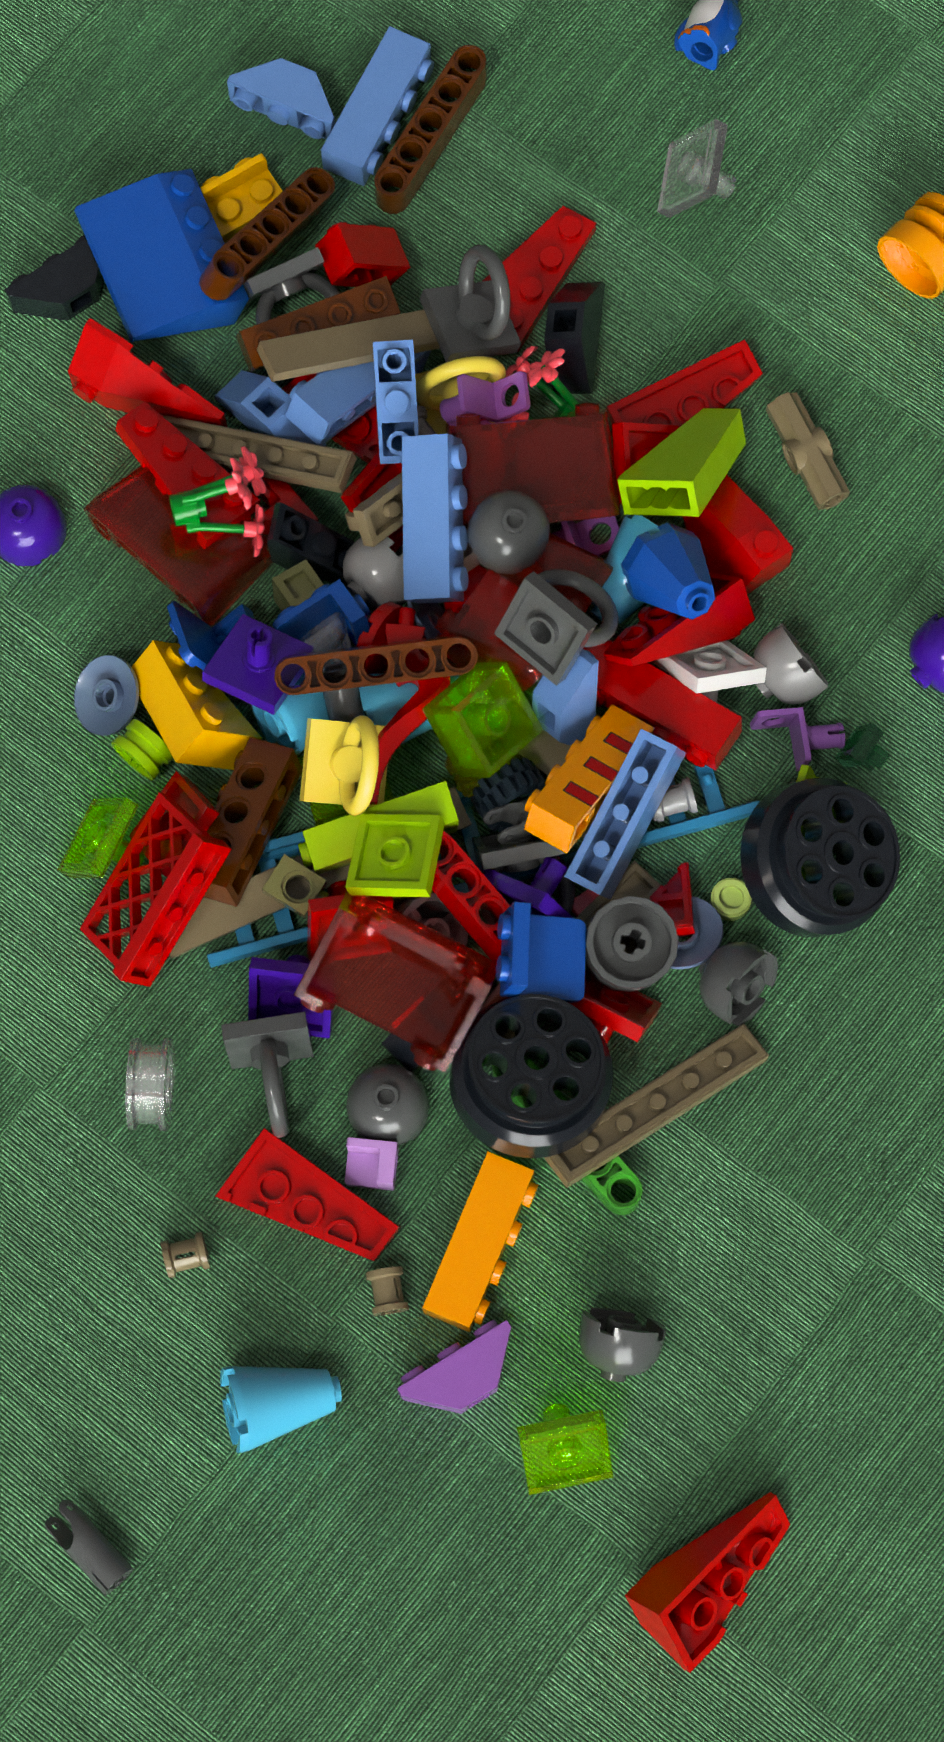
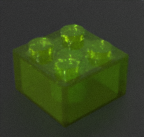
M477 662L471 671L462 674L422 708L460 777L490 778L543 731L539 720L507 662Z

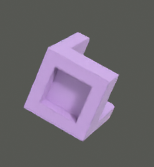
M348 1137L346 1145L348 1150L345 1172L346 1186L394 1191L399 1153L398 1142Z

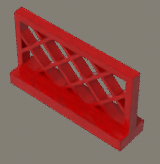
M161 792L156 796L80 927L84 935L115 966L112 972L120 981L147 987L152 985L232 850L223 840L213 838L168 794ZM165 810L169 812V829L160 832V819ZM190 832L192 836L182 851V834ZM170 838V858L161 860L160 841ZM149 845V864L140 866V853L144 846ZM171 867V872L162 885L161 869ZM149 873L150 892L141 895L140 876ZM128 879L129 898L120 901V887L124 880ZM150 901L151 906L142 920L141 904ZM129 907L130 927L121 929L120 910ZM108 913L109 933L101 934L96 928L103 916ZM130 936V942L121 955V938Z

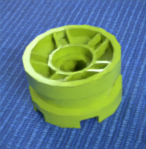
M132 719L126 726L127 732L123 736L118 735L111 742V745L133 769L145 778L153 781L160 774L159 768L163 764H169L174 758L165 742L155 732L139 720Z

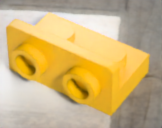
M262 153L253 158L247 157L242 159L235 165L234 169L220 177L213 176L207 179L200 187L224 243L230 240L283 192L268 170L267 159Z

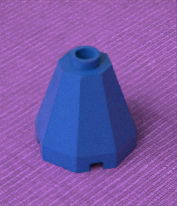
M668 522L658 526L657 528L660 531L650 535L647 531L638 535L621 563L622 572L627 578L628 583L625 582L629 594L636 600L689 619H694L707 613L715 600V594L700 539L692 531Z

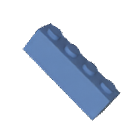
M389 26L321 149L323 169L361 186L366 184L370 174L376 175L382 165L384 157L382 152L387 143L393 144L399 134L401 126L399 121L404 112L409 114L415 105L418 94L416 90L421 81L426 83L432 74L434 61L431 60L430 43Z
M431 350L414 353L415 374L423 371ZM374 362L319 372L308 382L306 380L300 381L289 394L291 401L285 416L316 445L322 446L376 406Z
M448 433L402 437L404 600L418 604L464 601V591L468 588V572L466 567H464L463 550H466L468 545V533L466 527L463 526V509L467 506L468 497L462 480V469L467 464V452L462 444V439Z
M640 729L564 877L611 900L686 752Z

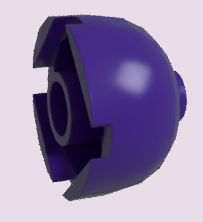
M16 485L0 493V557L4 561L17 566H35L41 564V560L49 557L51 554L54 556L62 547L66 538L67 527L66 519L58 501L47 490L34 485Z
M934 613L919 626L911 638L909 657L914 667L909 672L923 689L930 685L940 693H944V617L939 618L938 614Z

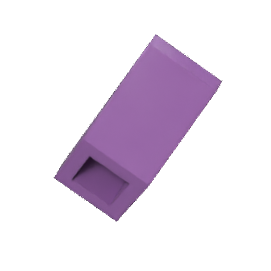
M495 1320L484 1324L473 1333L476 1339L464 1347H461L459 1342L440 1352L437 1355L440 1362L425 1370L420 1365L400 1378L403 1385L397 1388L402 1400L462 1414L496 1393L511 1335V1326L508 1321L505 1320L498 1325Z

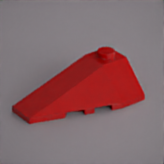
M88 319L68 369L73 386L72 390L79 398L88 403L94 400L106 408L127 413L145 401L162 415L227 427L224 412L186 384L180 383L177 387L174 386L171 378L163 371L164 368L154 360L151 364H145L130 351L133 347L131 343L95 320Z
M727 474L700 517L682 516L686 529L692 531L700 539L708 571L710 573L742 578L747 594L790 566L794 548L772 520Z
M709 572L715 600L707 613L694 619H689L655 606L643 607L637 614L639 618L638 624L627 627L603 653L605 660L636 666L739 636L742 629L755 620L743 579Z
M769 1492L655 1564L625 1594L640 1625L685 1671L691 1673L720 1642L727 1629L722 1627V1624L734 1604L742 1606L748 1596L743 1590L754 1571L765 1568L791 1525L777 1496Z

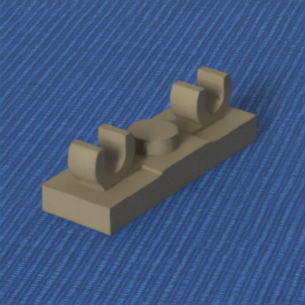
M402 472L379 488L376 493L364 502L359 503L353 509V513L347 512L345 514L349 529L360 532L364 546L375 547L403 525Z

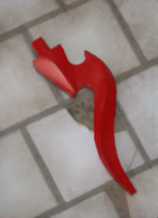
M403 607L399 610L398 624L386 623V643L424 639L425 627L414 626L416 614L414 609ZM413 649L405 657L406 666L413 671L422 670L428 663V658L421 655V649ZM450 676L395 683L398 687L406 683L415 684L418 687V691L394 715L378 735V775L370 805L378 804L381 781L394 752L415 729L433 715L445 702L450 689Z

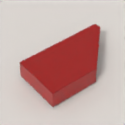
M686 862L677 868L678 872L664 886L660 885L650 896V900L663 907L674 921L678 936L695 934L691 874L689 863Z

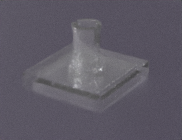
M714 119L669 143L657 209L658 213L670 218L716 194L723 199L731 195L735 185L728 181L734 183L736 182V177L720 170L728 128L727 124Z

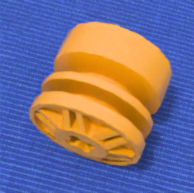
M927 192L921 195L916 200L915 205L905 212L904 219L895 222L879 239L877 245L879 256L893 277L909 291L929 299L939 296L944 291V196L934 192Z

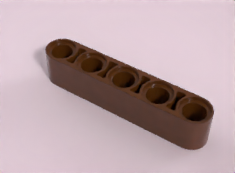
M464 45L454 52L378 169L374 178L376 203L383 212L398 214L408 207L485 87L486 56L479 47ZM465 68H474V69H476V70L473 71V72H465V71H463V69H465ZM447 97H453L457 100L454 102H447L443 99ZM427 127L438 128L434 132H427L424 129ZM408 157L419 158L415 162H407L404 159ZM388 187H398L400 189L396 192L385 191Z
M318 167L307 169L215 253L200 276L199 284L204 294L211 299L219 301L229 298L239 289L246 280L252 277L319 214L335 190V182L332 176L324 169Z
M449 635L293 654L283 657L277 663L274 679L277 687L282 692L288 695H300L455 676L471 671L477 663L478 653L476 647L468 638L462 635ZM457 643L464 644L469 649L467 662L460 666H454L447 660L448 649ZM416 648L422 649L428 654L426 667L419 671H413L405 664V657L408 652ZM381 654L387 659L385 672L378 676H372L364 670V662L369 655ZM339 659L346 665L344 677L337 681H331L323 675L322 668L328 660ZM297 664L304 669L305 678L299 685L290 686L282 680L281 672L286 665Z

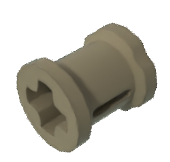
M202 1231L195 1233L194 1238L169 1243L167 1240L160 1242L169 1279L176 1277L177 1272L202 1267L204 1270L211 1269ZM195 1252V1255L182 1258L176 1257V1255Z
M387 1267L365 1273L366 1280L371 1281L375 1304V1307L372 1308L373 1316L390 1315L409 1310L408 1302L404 1301L400 1276L404 1274L403 1267Z

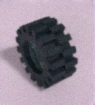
M518 758L511 760L510 765L505 761L499 764V770L491 769L487 772L489 775L487 779L481 778L478 781L480 787H474L472 791L474 796L471 797V801L482 819L488 811L494 808L527 799L535 789L542 791L546 780L532 760L529 761L528 758H522L519 761ZM503 821L486 824L494 832L496 830L502 832L507 827L514 826Z

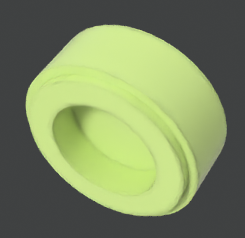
M725 878L719 881L714 886L710 896V904L718 911L721 919L727 921H735L744 917L749 911L752 902L745 883L737 878Z

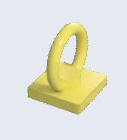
M470 356L455 359L441 364L432 370L415 374L417 403L419 406H424L427 410L428 417L426 420L436 434H446L449 428H454L456 424L447 423L442 418L440 403L444 399L458 395L457 376L466 374L492 383L506 377V369L500 361L486 356ZM489 421L498 434H502L500 430L502 421L498 423Z
M364 715L355 717L351 722L307 718L299 801L343 805L345 811L354 816L362 814L367 807L375 806L370 805L374 794L378 775V735L385 726L374 725V722ZM387 767L381 781L378 804L384 802Z

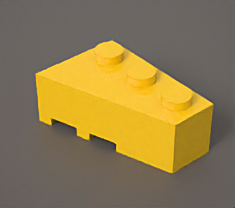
M153 640L133 664L132 668L139 684V697L175 762L234 770L235 758L241 750H244L249 738L261 740L262 737L222 690L202 681L203 670L197 666L192 668L185 663L178 651L181 647L180 644Z

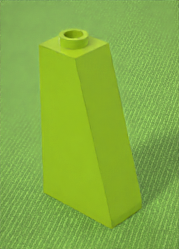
M703 408L622 473L617 481L624 515L700 517L746 445L741 410Z
M446 781L369 807L362 813L441 815L445 823L443 831L448 834L457 832L459 822ZM349 814L302 831L305 842L299 843L298 848L304 866H313L314 872L319 875L350 865L360 815L354 816Z

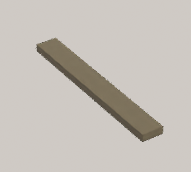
M453 787L449 791L459 820L458 832L472 824L456 788ZM301 855L293 858V860L304 866ZM350 865L319 874V876L327 880V886L324 891L328 890V887L335 882L347 881ZM276 866L251 877L237 907L203 898L169 954L170 958L173 959L285 909V906L262 891ZM313 866L306 867L314 872ZM296 878L289 882L286 892L291 898L300 900L309 894L310 884L304 879Z

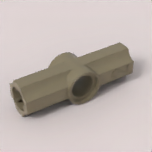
M787 392L776 397L774 401L766 406V412L783 442L782 450L789 468L795 475L800 474L818 510H827L839 505L841 501L849 497L850 491L833 461V450L827 435L821 427H815L797 392Z

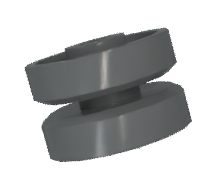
M627 896L612 900L595 913L586 927V967L598 982L612 990L634 992L648 988L668 973L677 957L678 935L674 921L663 907L647 898ZM631 938L635 941L636 949L632 953L624 951L626 945L621 944L623 939Z

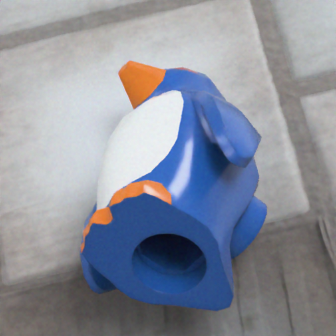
M738 0L697 1L689 17L679 25L674 40L675 50L683 51L691 61L709 70H715L718 66L720 55L729 52L737 44L735 36L743 22L738 7Z

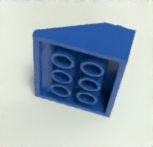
M192 169L158 173L76 206L75 214L130 342L235 325L249 300L244 286L242 285L229 298L217 301L205 295L199 284L200 276L215 253L225 243Z

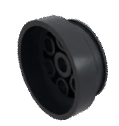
M812 778L781 786L767 794L757 804L748 818L742 835L740 851L741 869L749 895L760 912L770 922L780 929L797 936L822 937L845 933L859 927L884 903L897 880L900 867V847L891 819L882 806L871 796L842 781L830 778ZM832 806L836 812V819L832 814ZM801 825L805 830V838L801 833ZM833 848L836 852V861L832 853ZM802 867H803L804 870H805V875H806V876H805V880H804V878H803V876H802V873H801V868H802ZM864 871L866 872V875H867L866 881H865V879H864ZM833 889L835 890L837 896L836 902L833 898Z
M526 994L506 998L487 1006L475 1015L465 1026L456 1043L449 1074V1087L454 1107L469 1131L489 1147L504 1154L522 1158L549 1157L565 1152L582 1142L600 1121L609 1100L613 1084L611 1055L603 1036L586 1015L570 1003L542 994ZM541 1021L551 1022L556 1026L557 1030L546 1032L537 1023ZM508 1028L515 1033L516 1037L512 1039L502 1038L497 1034L496 1030ZM571 1051L579 1052L586 1058V1061L582 1063L573 1062L566 1053ZM530 1058L538 1059L544 1064L545 1068L540 1070L532 1069L527 1066L525 1060ZM488 1065L497 1066L502 1070L503 1075L492 1077L485 1073L483 1067ZM566 1089L571 1092L574 1099L569 1101L561 1100L554 1094V1091ZM524 1096L531 1101L532 1106L528 1108L518 1107L514 1104L512 1098Z

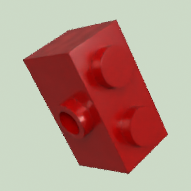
M340 222L332 225L327 230V234L315 245L325 261L323 266L331 285L358 287L387 276L391 286L411 268L395 229L390 227Z

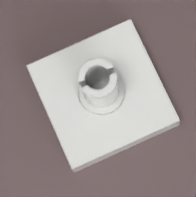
M727 640L653 661V663L696 694L701 693L715 702L718 699V691L721 689L764 683L767 667Z

